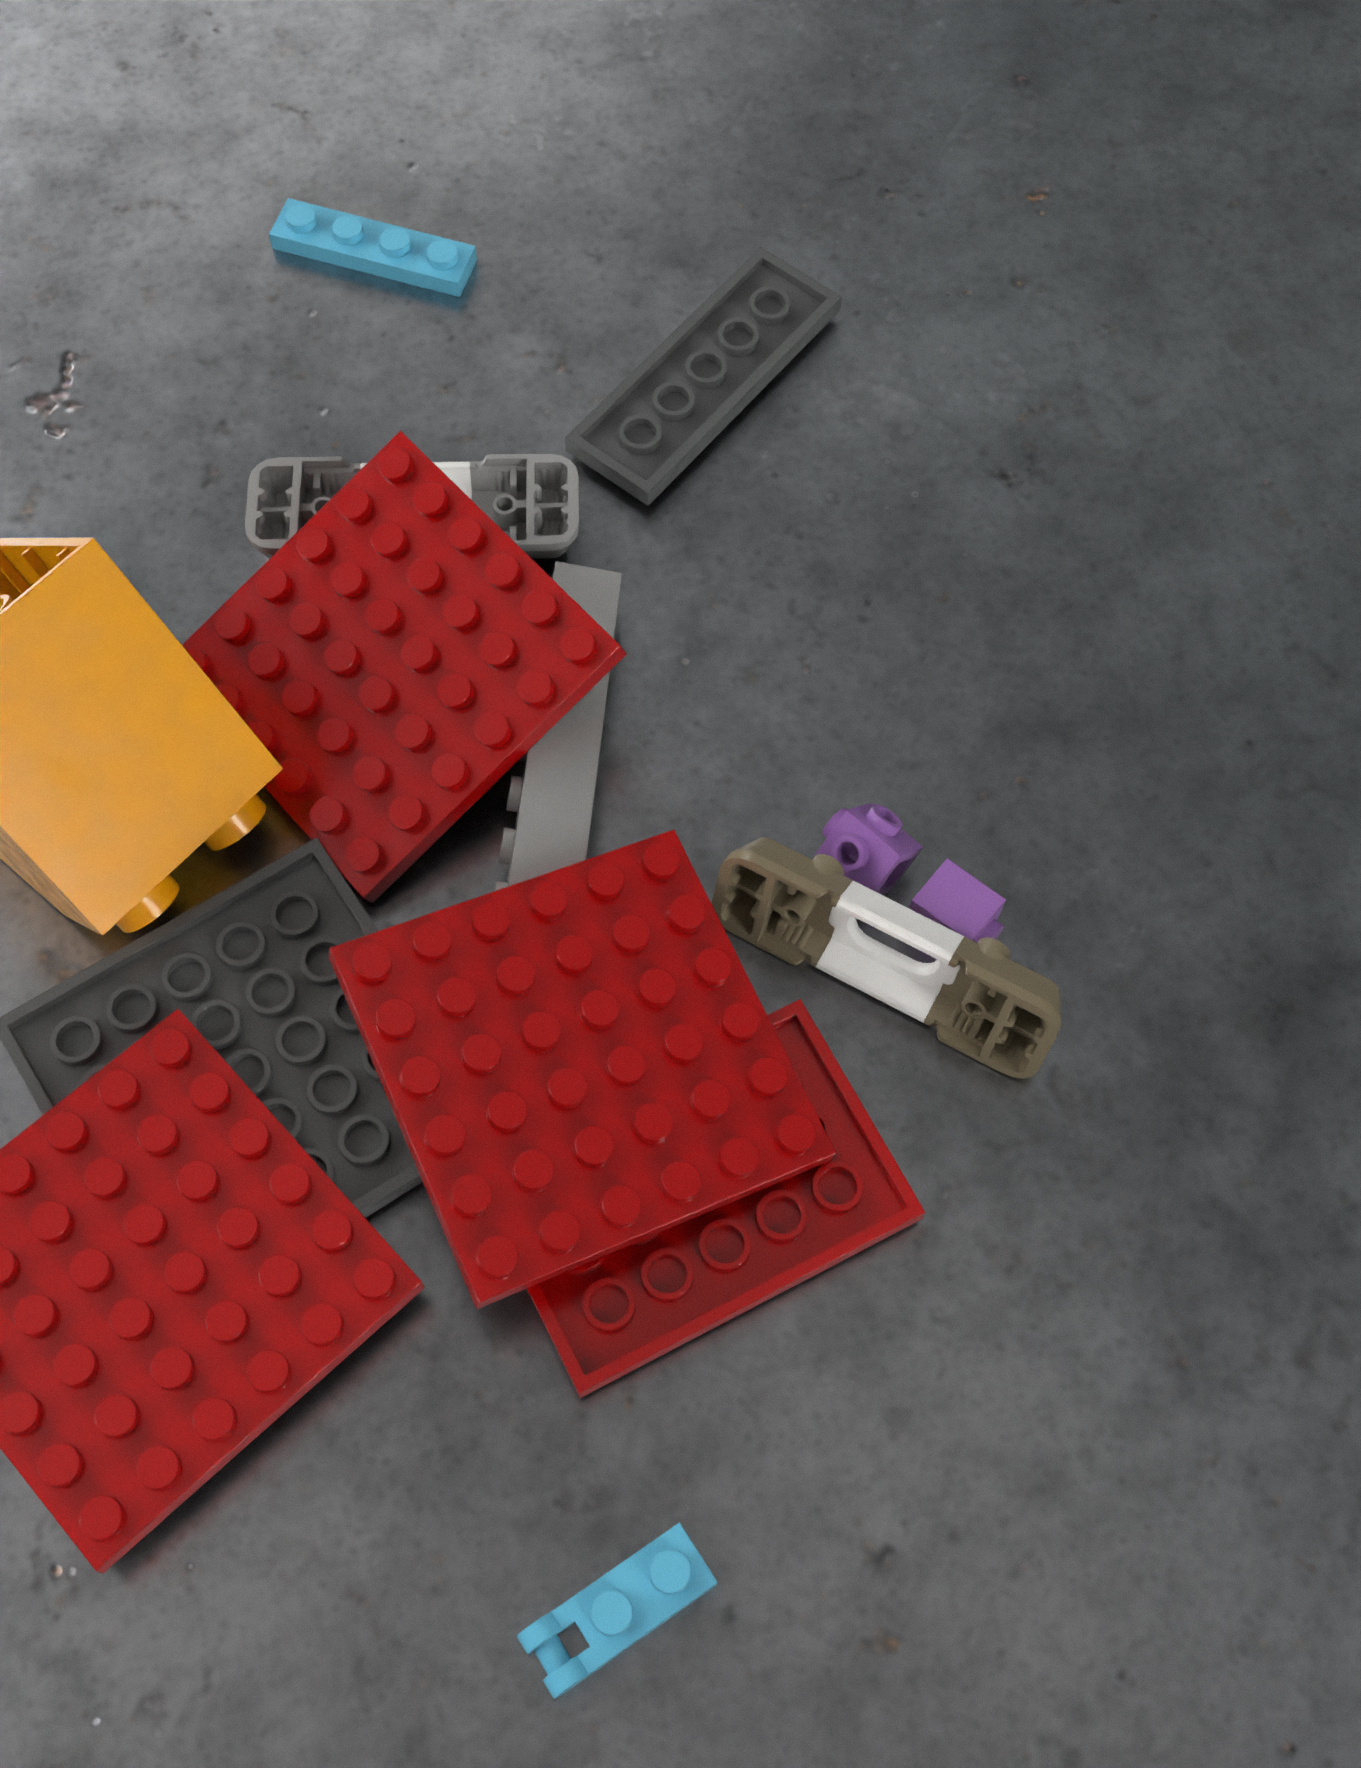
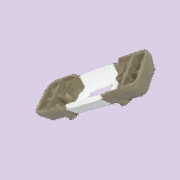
M767 837L758 838L730 852L720 867L711 904L723 928L792 965H798L803 961H807L810 965L920 1022L935 1027L939 1041L1005 1075L1024 1079L1033 1077L1039 1071L1061 1028L1060 990L1050 979L1010 960V951L1002 942L994 938L985 937L979 939L976 943L847 878L843 866L835 858L826 854H817L810 859ZM857 919L937 960L932 963H922L874 940L859 928Z

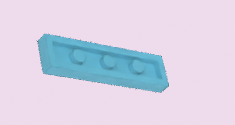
M290 198L285 202L269 233L272 249L457 297L461 296L477 262L476 246Z

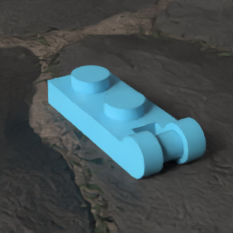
M679 1522L556 1609L533 1622L516 1637L527 1655L536 1654L548 1675L543 1679V1682L552 1698L556 1699L717 1586L718 1582ZM576 1624L590 1647L574 1658H571L559 1635Z

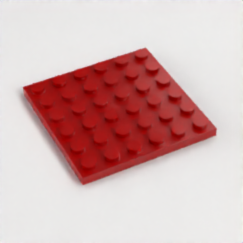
M401 431L182 644L189 655L283 768L264 786L266 790L311 840L316 837L318 838L341 874L364 899L371 903L377 900L627 655L618 642Z
M674 829L329 948L331 965L476 1310L827 1163L836 1155V1151Z
M176 1009L0 1149V1449L94 1570L102 1574L425 1288L417 1275L179 1009Z

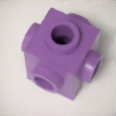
M867 803L851 809L842 808L836 812L822 831V835L826 837V840L815 855L826 854L835 858L843 866L847 878L884 895L892 891L923 849V846L901 829L903 823L895 813L882 805Z

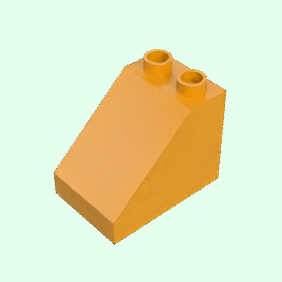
M93 537L0 538V859L64 916L102 936L115 924L124 933L137 931L158 918L175 900L180 886L170 873L201 844L205 843L213 851L224 849L243 838L259 823L265 814L266 804L257 793L283 768Z

